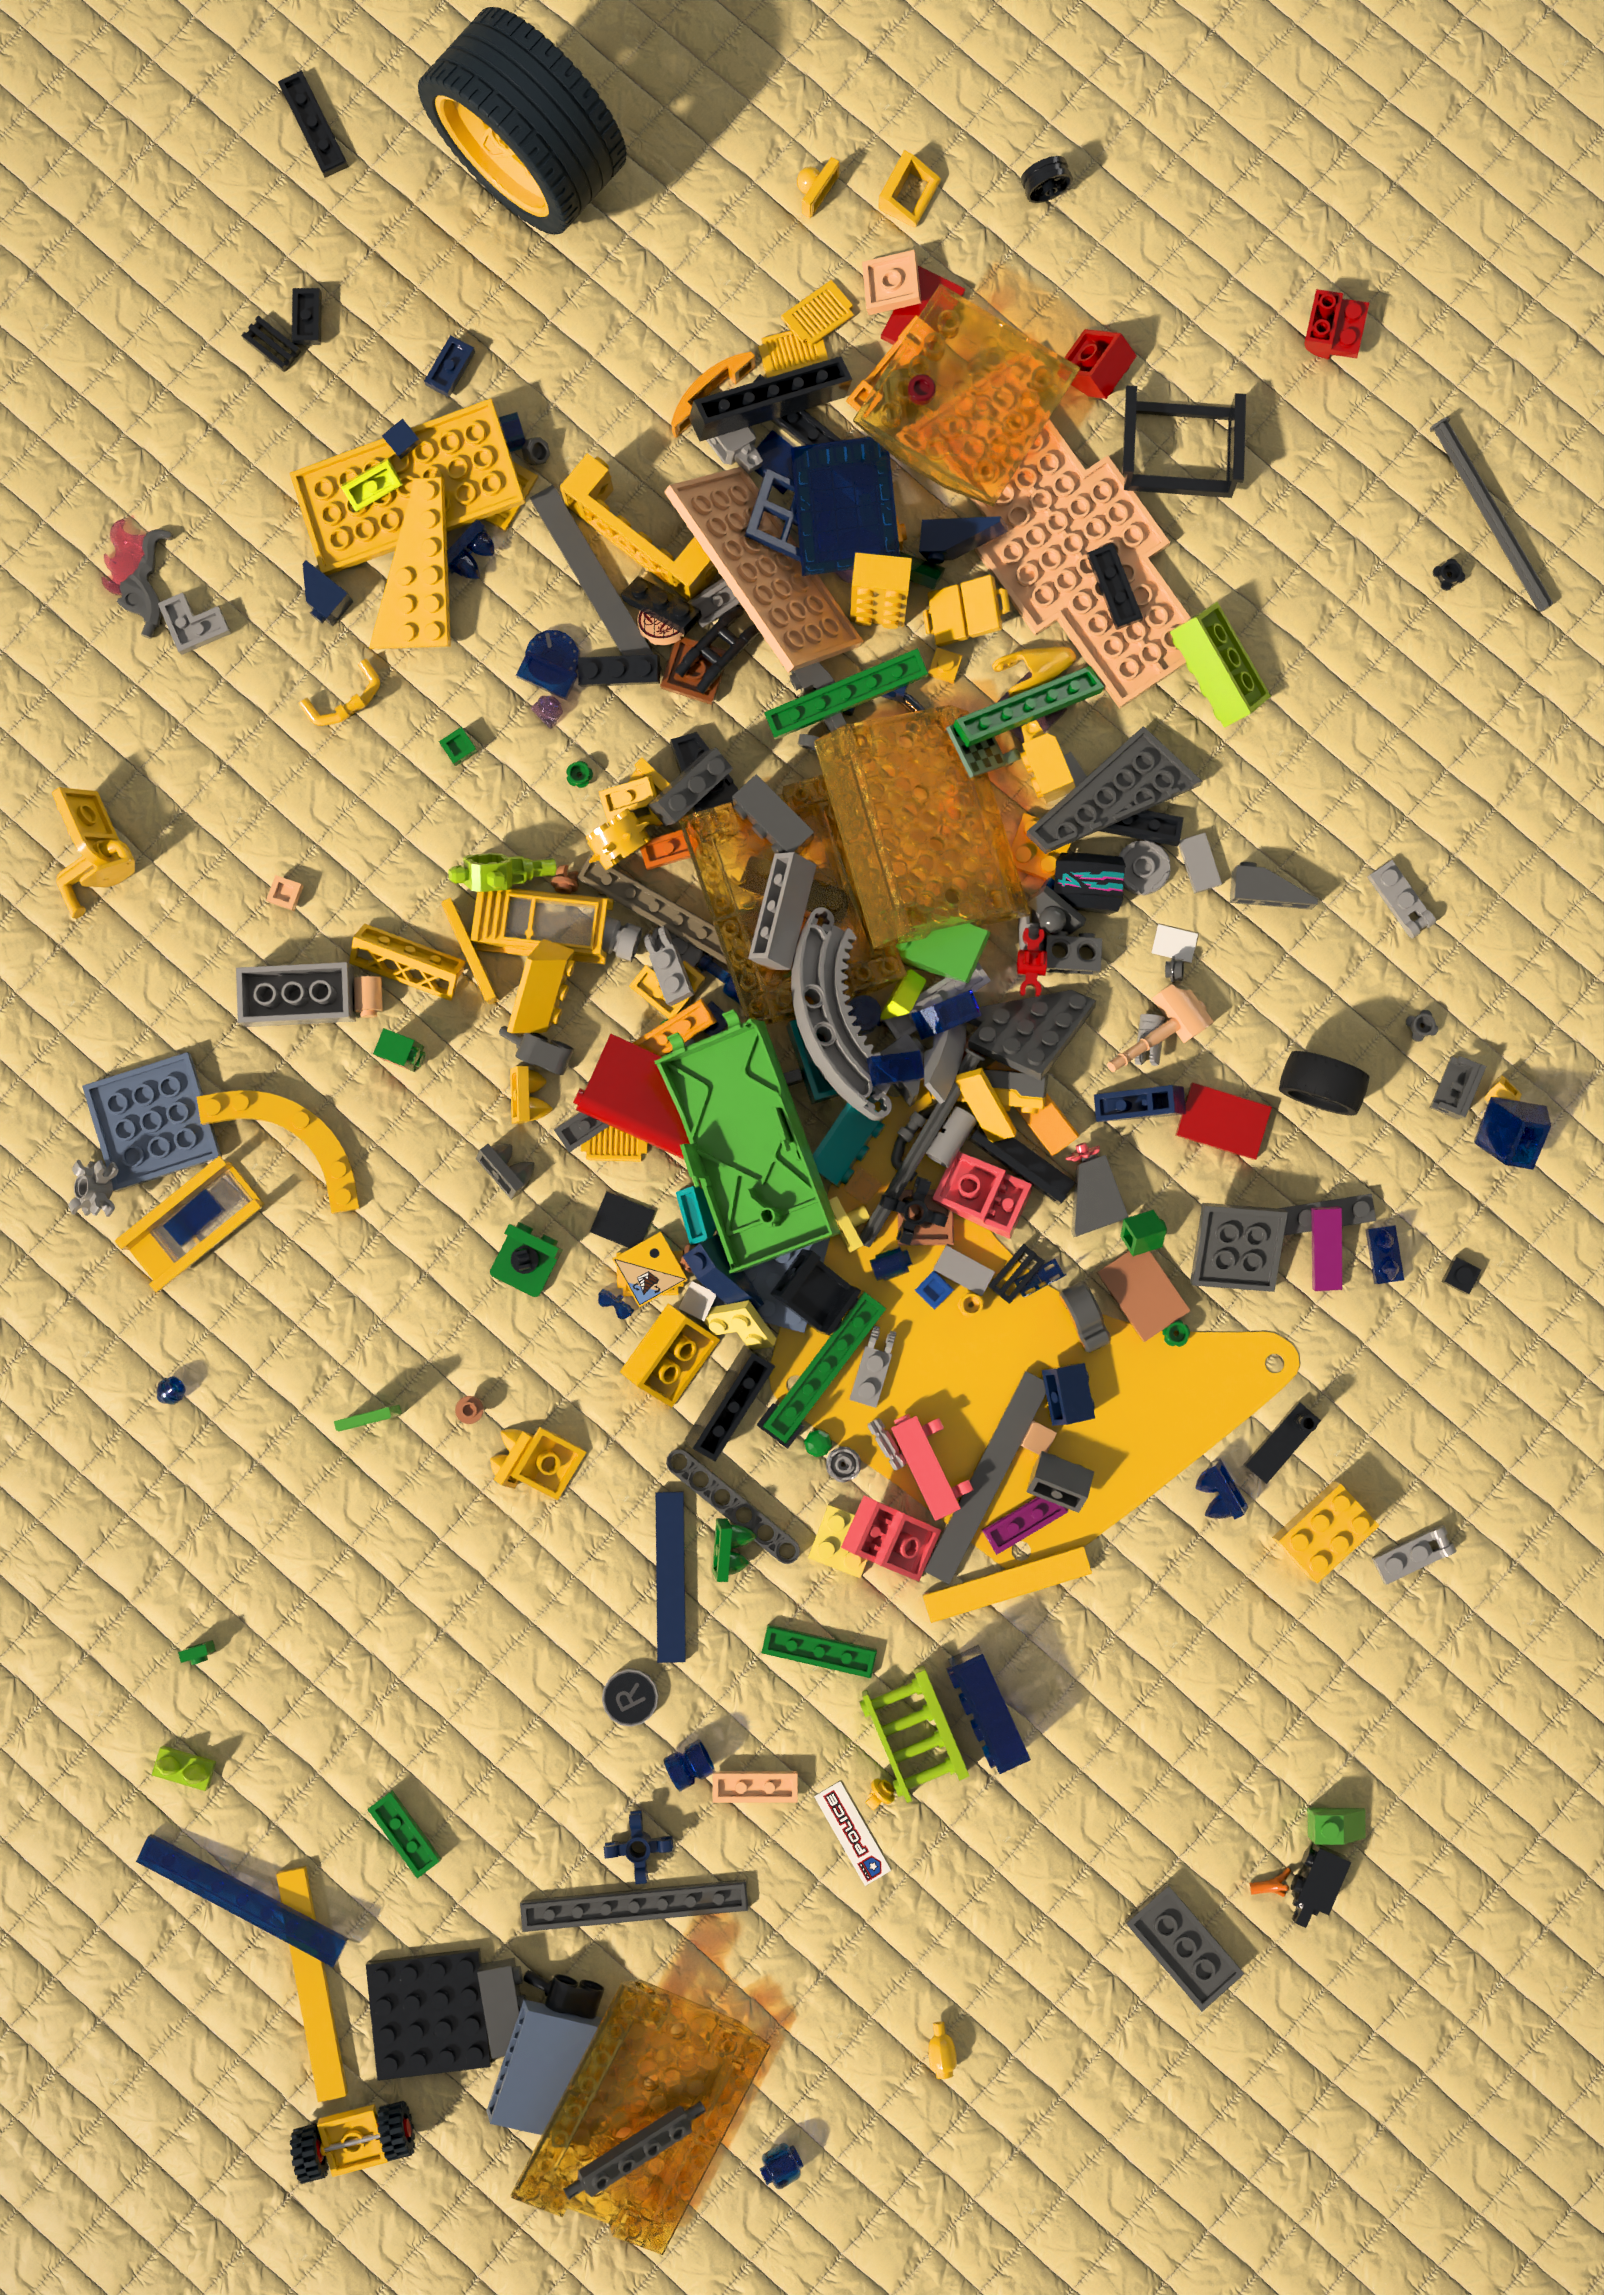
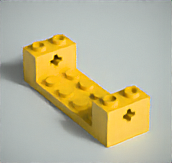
M587 453L560 485L566 507L685 600L689 601L700 594L715 577L718 570L704 552L695 536L675 561H673L674 557L663 548L658 550L652 545V540L641 531L639 533L635 532L630 528L631 524L621 515L616 517L609 511L610 508L604 502L614 490L609 466L600 457L596 456V458H593Z

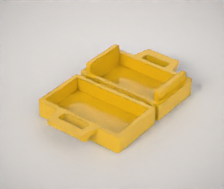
M992 575L962 582L960 584L961 587L955 584L928 592L930 609L923 612L926 634H934L937 646H946L967 640L969 636L975 638L1003 629L1001 616L1010 611L1007 589H996L995 579ZM1000 594H1001L1002 604H1003V609H1002V610L999 609V603H998V597H997V595H1000ZM929 614H931L933 629L930 626Z

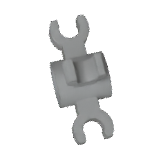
M77 1160L72 1167V1171L77 1176L74 1184L76 1197L68 1205L71 1213L75 1215L82 1208L85 1216H88L90 1213L97 1216L102 1209L106 1217H110L115 1209L113 1202L109 1199L113 1190L111 1179L118 1174L116 1163L111 1162L105 1168L102 1160L96 1163L90 1161L84 1167L81 1160Z

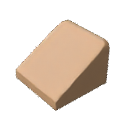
M1032 1420L1020 1445L1040 1455L1041 1451L1047 1453L1057 1433Z

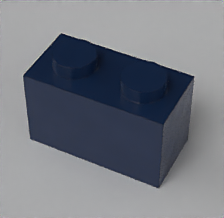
M1085 1363L1042 1370L1052 1426L1068 1425L1095 1419V1406L1091 1398L1089 1374Z

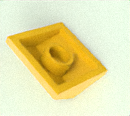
M539 1427L511 1476L559 1500L587 1452L562 1436Z

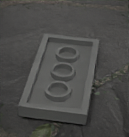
M1167 1883L1125 1920L1127 1926L1201 2012L1244 1975L1242 1969Z

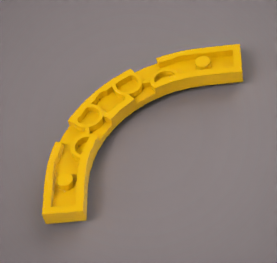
M238 1090L197 1096L202 1125L230 1120L253 1119L274 1123L293 1133L310 1148L321 1166L327 1185L331 1213L335 1214L360 1209L352 1167L343 1147L323 1121L308 1109L284 1097L259 1091Z

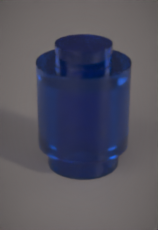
M900 1246L875 1255L876 1258L870 1260L877 1281L881 1279L887 1281L910 1272L908 1267L913 1265L908 1250L902 1251Z

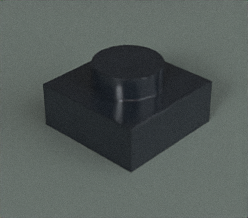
M1453 1257L1441 1282L1464 1294H1470L1482 1269L1458 1257Z

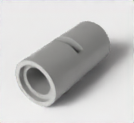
M954 1106L941 1126L942 1132L937 1133L925 1154L940 1165L949 1168L976 1125L977 1119L962 1108Z

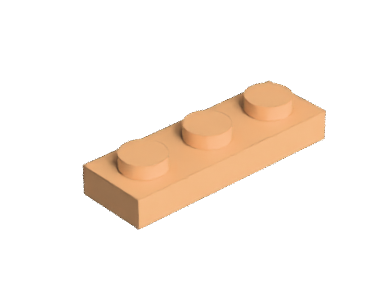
M713 1771V1803H798V1771Z

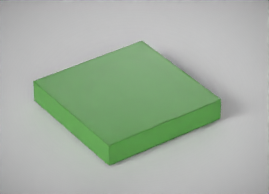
M395 1405L336 1420L334 1425L336 1431L340 1432L401 1416L402 1412L400 1405Z

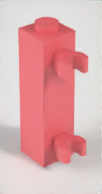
M907 1414L894 1421L896 1426L892 1427L891 1430L934 1520L937 1521L960 1510L961 1508L956 1498L973 1491L969 1480L951 1488L927 1439L928 1436L944 1429L940 1419H935L923 1426L920 1425L917 1416L911 1418Z

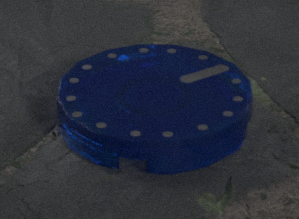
M546 630L536 634L529 642L525 651V662L531 675L544 684L560 685L567 682L573 677L576 669H578L579 650L575 641L564 632Z

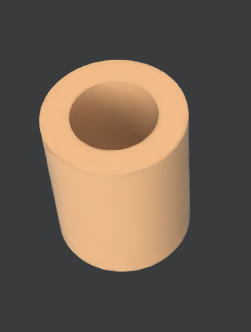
M361 976L354 978L355 1012L360 1013V1017H377V1012L383 1011L381 977Z

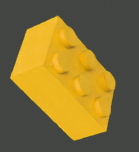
M1332 1481L1272 1538L1304 1574L1318 1584L1370 1536L1379 1525L1341 1483Z

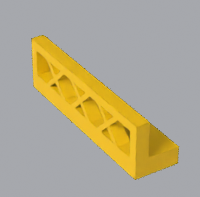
M365 923L353 936L349 963L449 1001L454 998L457 980L465 970L466 961ZM359 948L368 951L373 959L368 961L358 957ZM390 959L394 961L398 969L388 968L383 960ZM412 968L419 970L424 978L420 980L414 978L409 970ZM441 978L449 981L448 990L439 987L434 979Z

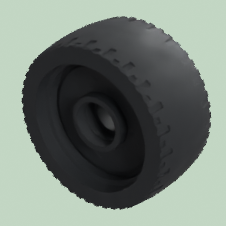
M1292 1051L1281 1076L1279 1091L1287 1097L1306 1105L1336 1114L1354 1116L1357 1115L1362 1106L1370 1076L1355 1066L1331 1057L1311 1052Z

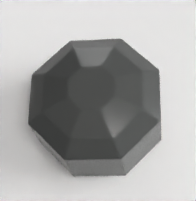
M541 437L526 439L522 447L523 458L531 465L546 463L550 455L548 443Z

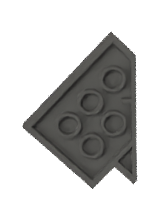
M1067 990L1039 997H1030L964 1010L962 1012V1020L978 1027L968 1040V1048L1041 1081L1096 1007V1000L1074 990Z

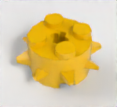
M627 808L609 822L595 829L585 837L588 840L587 844L594 853L589 863L599 861L603 868L608 870L648 843L651 838L645 829L650 824V821L640 823L635 814Z

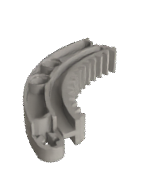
M818 907L806 919L800 932L793 958L791 991L797 1025L812 1060L828 1083L853 1108L869 1119L879 1121L891 1112L892 1103L885 1094H887L891 1084L897 1079L898 1068L895 1066L889 1070L888 1060L879 1062L881 1054L876 1053L872 1055L871 1051L874 1046L872 1044L865 1046L866 1035L858 1036L857 1033L861 1030V1027L852 1025L857 1018L856 1016L848 1015L853 1007L845 1005L850 996L843 994L848 989V985L843 983L848 979V975L844 974L849 967L846 964L850 959L848 953L852 950L853 946L851 944L857 937L850 928L843 931L833 925L834 916L832 912L824 907ZM819 917L824 919L821 927L816 925ZM805 996L810 997L814 1005L809 1004L805 1000ZM816 1033L821 1034L825 1042H821L817 1038ZM877 1101L881 1103V1110L879 1112L874 1110V1103Z

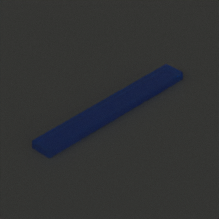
M153 1834L147 1837L136 1860L137 1863L333 1968L337 1964L348 1941V1938Z

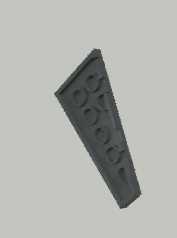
M1143 726L1027 831L1026 836L1047 854L1199 787L1202 780Z

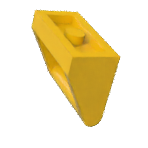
M904 150L879 195L878 210L912 227H916L940 184L941 178L915 155ZM910 173L928 182L912 213L896 201Z

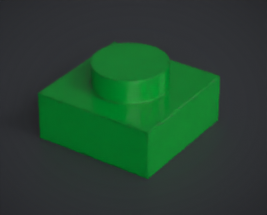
M462 727L439 741L454 766H457L478 752Z
M211 1640L187 1647L179 1651L178 1654L181 1663L190 1661L191 1665L207 1661V1655L216 1650L214 1642Z

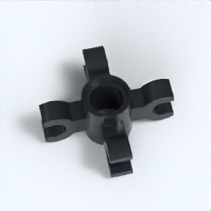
M917 1176L912 1195L905 1197L903 1200L882 1194L879 1205L882 1208L899 1212L903 1218L902 1225L896 1236V1240H899L900 1243L910 1245L915 1226L925 1221L942 1227L946 1225L948 1216L944 1213L928 1209L924 1203L931 1185V1181H928V1179ZM918 1204L919 1213L914 1217H908L909 1207Z

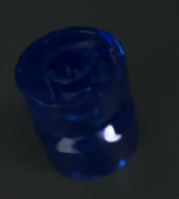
M699 1739L685 1746L683 1754L674 1752L663 1759L666 1770L679 1792L693 1785L696 1777L703 1780L716 1772L710 1755Z

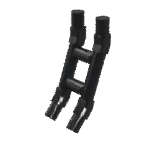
M736 605L731 610L725 612L701 640L685 654L681 663L675 669V672L683 678L701 655L711 662L712 665L695 687L702 694H705L711 684L721 675V672L761 633L755 624L744 630L739 638L727 629L737 618L743 615L744 609L740 605ZM718 637L731 646L722 656L709 647Z

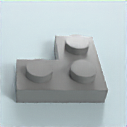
M183 592L158 603L177 650L181 655L231 634L219 606L194 616Z

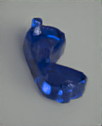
M602 1289L598 1294L599 1305L602 1307L614 1306L617 1317L620 1319H626L635 1311L630 1305L622 1301V1295L616 1297L605 1289Z

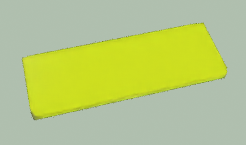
M386 458L343 483L341 489L357 512L403 484L389 458Z
M912 969L907 970L894 987L880 1014V1018L885 1020L910 1013L926 983V979Z

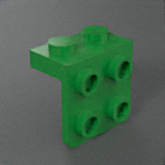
M518 1222L516 1226L509 1224L504 1233L507 1237L490 1269V1275L532 1297H538L563 1249L556 1246L557 1240L543 1234L542 1238L531 1234L533 1228L521 1222ZM521 1246L532 1247L539 1256L537 1268L528 1274L517 1272L511 1265L513 1251Z

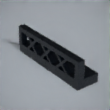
M979 1125L969 1141L1024 1181L1031 1183L1032 1187L1057 1205L1063 1203L1067 1193L1075 1184L1072 1179L1014 1137L991 1142Z

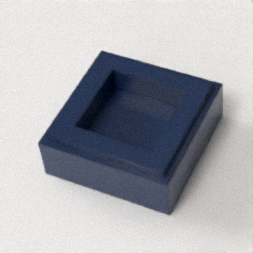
M403 418L382 435L400 459L421 443L420 439Z

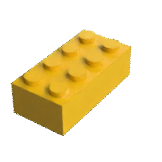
M855 553L850 621L855 622L859 626H870L873 623L882 624L887 629H897L899 626L904 627L912 558Z

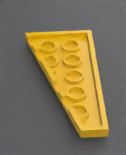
M442 477L414 478L369 649L451 647L445 483Z

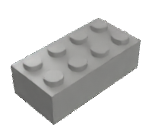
M347 962L236 968L238 1023L245 1027L356 1022V1012L354 1009V967Z

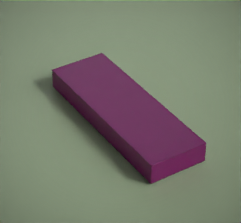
M1340 1206L1311 1208L1312 1289L1314 1291L1342 1290V1208Z
M1035 1497L985 1527L982 1531L994 1552L998 1555L1069 1511L1063 1506L1040 1497Z

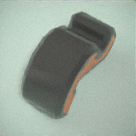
M1080 1281L1062 1289L1059 1293L1060 1300L1070 1314L1084 1350L1090 1353L1110 1344L1111 1336L1104 1324L1101 1310L1087 1284Z

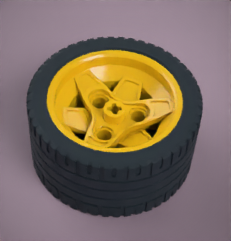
M499 7L483 9L419 79L418 94L422 106L431 123L444 139L443 141L446 145L450 147L453 154L458 157L459 161L490 194H493L499 202H502L512 213L540 231L552 235L563 233L626 162L627 152L622 133L615 119H613L610 110L606 108V104L599 97L600 95L592 88L591 83L587 78H584L583 73L573 65V62L558 47H555L550 39L545 38L544 34L536 30L534 26L508 10Z

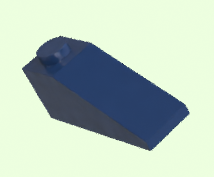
M1001 516L922 520L919 552L929 563L941 564L944 560H954L1008 532V526Z
M1168 1085L1094 1094L1096 1122L1186 1114L1184 1087Z
M719 1234L705 1240L683 1255L697 1280L726 1304L749 1300L756 1310L764 1305V1302L744 1271L729 1273L731 1267Z

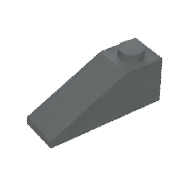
M1241 862L1240 865H1237L1232 870L1230 903L1311 910L1318 905L1317 898L1265 867H1257V864L1254 862Z

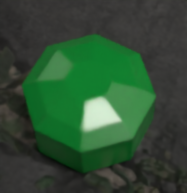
M816 1429L809 1432L804 1444L807 1453L814 1457L827 1455L832 1446V1441L829 1433L822 1429Z

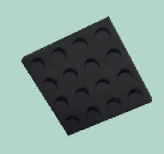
M480 1948L375 1960L366 1963L377 2081L491 2067L492 2057L477 1974L482 1964Z

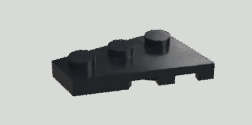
M697 732L670 740L680 773L690 766L703 752L710 750ZM729 774L692 807L696 819L734 807L732 796L739 789L733 783L734 780Z

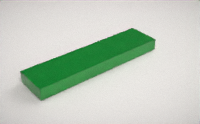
M768 1624L761 1653L871 1678L877 1649Z

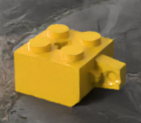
M1037 720L1021 726L1025 741L1022 745L1025 751L1020 753L1027 772H1034L1035 777L1030 778L1038 799L1044 797L1047 804L1070 793L1076 786L1056 737L1044 733Z

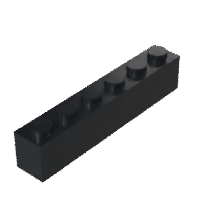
M842 356L696 399L693 401L689 420L701 442L845 398L852 382V377Z

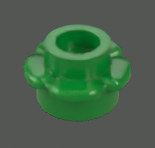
M583 761L570 764L566 770L568 775L567 781L571 786L584 788L589 784V780L593 778L592 769L588 768V764ZM577 773H582V776L577 777Z
M1181 1320L1171 1323L1162 1330V1334L1165 1336L1164 1341L1169 1346L1177 1345L1181 1347L1185 1345L1190 1336L1189 1327L1186 1324L1184 1325ZM1174 1331H1178V1336L1173 1334Z

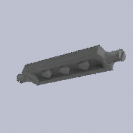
M699 2101L687 2110L681 2105L578 2170V2180L563 2188L568 2200L582 2191L593 2197L692 2133L691 2121L706 2113L702 2102Z

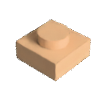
M275 875L266 901L295 911L304 886Z

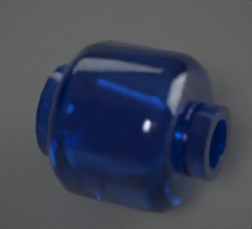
M780 2143L762 2155L763 2167L759 2168L766 2185L772 2183L775 2188L783 2189L800 2178V2169L804 2165L793 2145L789 2147L786 2143Z

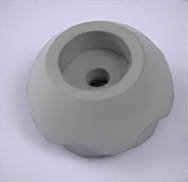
M839 1447L829 1453L826 1461V1470L836 1481L847 1482L858 1476L861 1459L851 1448ZM841 1462H846V1466L842 1467Z

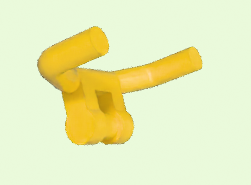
M367 658L359 662L358 666L369 680L368 686L361 696L355 694L343 706L340 704L335 707V713L319 715L308 697L299 702V705L313 724L326 726L340 723L370 703L380 687V679Z

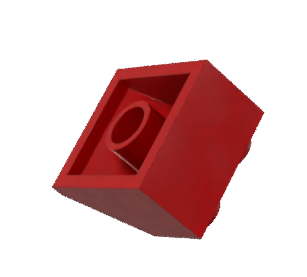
M1084 329L1054 372L1088 397L1107 399L1123 375L1129 370L1137 355L1121 333Z

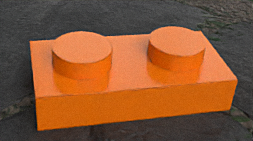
M691 827L652 838L648 843L640 847L647 871L699 855Z

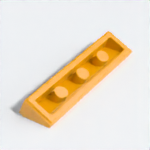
M998 1061L993 1062L986 1068L1020 1072ZM1048 1094L1045 1098V1108L1038 1109L1037 1114L1021 1112L1022 1107L1014 1106L1052 1156L1056 1155L1080 1136Z

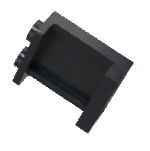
M802 1249L770 1294L817 1332L830 1336L839 1329L842 1324L841 1319L846 1312L856 1305L861 1290L848 1284L820 1261L821 1257L814 1251Z

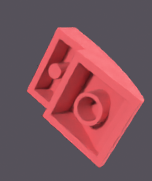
M958 1152L949 1168H946L932 1200L977 1225L1011 1239L1033 1189L1031 1183L1006 1174V1170Z
M864 1495L841 1548L919 1582L941 1533V1529Z

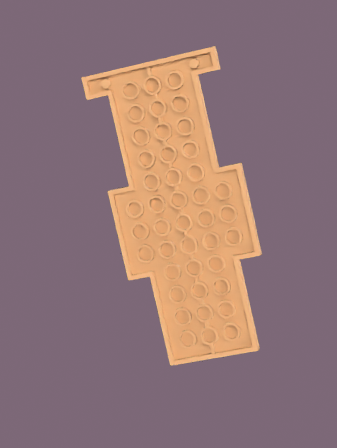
M1030 347L917 422L916 425L899 434L897 441L912 462L935 447L983 517H1002L1008 526V532L975 548V552L999 586L1007 589L1009 600L1035 636L1058 621L1120 709L1186 664L1181 651L1173 643L1170 631L1191 617L1149 560L1167 548L1170 541L1135 492L1123 490L1125 478L1107 455L1085 470L1026 387V385L1043 375L1046 371L1045 366ZM1111 543L1115 546L1143 616L1142 621L1118 630L1114 626L1087 558L1088 552Z

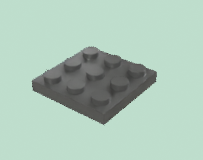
M1202 1202L1190 1280L1193 1286L1275 1292L1288 1212L1285 1209Z

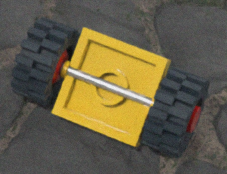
M400 2101L379 2107L378 2114L375 2104L322 2117L319 2118L318 2123L293 2129L291 2133L292 2140H290L292 2147L290 2153L293 2156L292 2166H295L294 2173L297 2175L298 2182L300 2181L301 2184L326 2178L329 2167L332 2177L414 2154V2125L411 2122L412 2116L409 2114L410 2109L407 2103Z

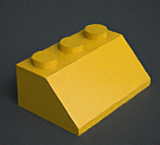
M543 939L527 957L507 1032L546 1033L553 1024H558L562 1014L559 1004L560 1001H564L569 986L565 984L567 976L571 977L576 961L572 960L575 950Z
M668 1303L625 1363L620 1373L637 1387L672 1408L720 1339Z

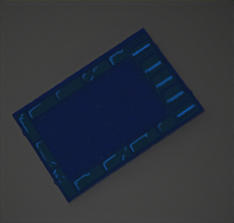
M888 434L791 447L802 576L854 570L855 553L900 557Z

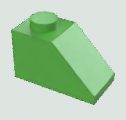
M1307 1808L1308 1837L1314 1844L1345 1845L1366 1838L1364 1808Z

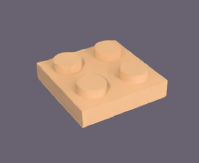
M915 250L862 262L866 310L869 315L921 303Z

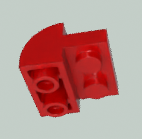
M1316 289L1305 338V348L1313 355L1329 359L1330 355L1357 359L1369 302L1343 299V293Z

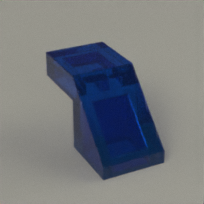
M972 989L911 1014L921 1040L947 1031L982 1015Z

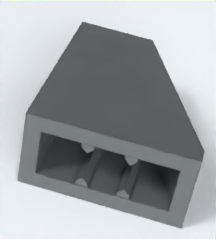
M1098 1154L1090 1155L1088 1158L1082 1157L1083 1163L1076 1166L1071 1230L1073 1238L1129 1217L1106 1155L1098 1157Z

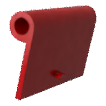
M610 1034L585 1090L579 1088L573 1103L577 1104L576 1111L684 1160L680 1145L690 1144L679 1112L657 1064L654 1062L662 1057L616 1035Z

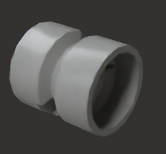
M606 916L602 950L606 954L614 951L618 958L632 962L641 940L642 927L630 923L622 926L620 920Z

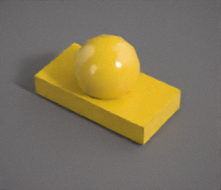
M831 157L821 172L817 168L810 166L803 168L798 174L797 185L799 190L806 194L802 199V214L809 218L814 215L839 178L840 164L835 158Z

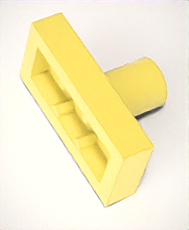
M837 1196L830 1199L829 1202L841 1233L839 1235L847 1250L851 1253L863 1246L855 1228L869 1221L870 1216L863 1205L846 1214Z

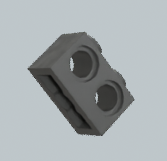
M1060 931L1047 935L1044 939V951H1047L1046 972L1098 975L1100 973L1102 938H1095L1093 933H1079V937L1068 936L1067 932ZM1056 945L1062 946L1066 952L1065 957H1055L1052 954V947ZM1082 947L1090 948L1093 952V958L1090 960L1083 959L1079 954V949Z

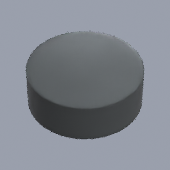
M808 734L799 735L798 745L800 747L814 751L824 750L825 739Z

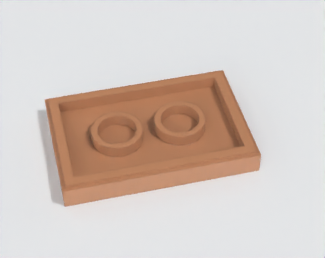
M1130 1251L1096 1272L1143 1342L1190 1312V1309L1150 1251L1136 1256H1132Z

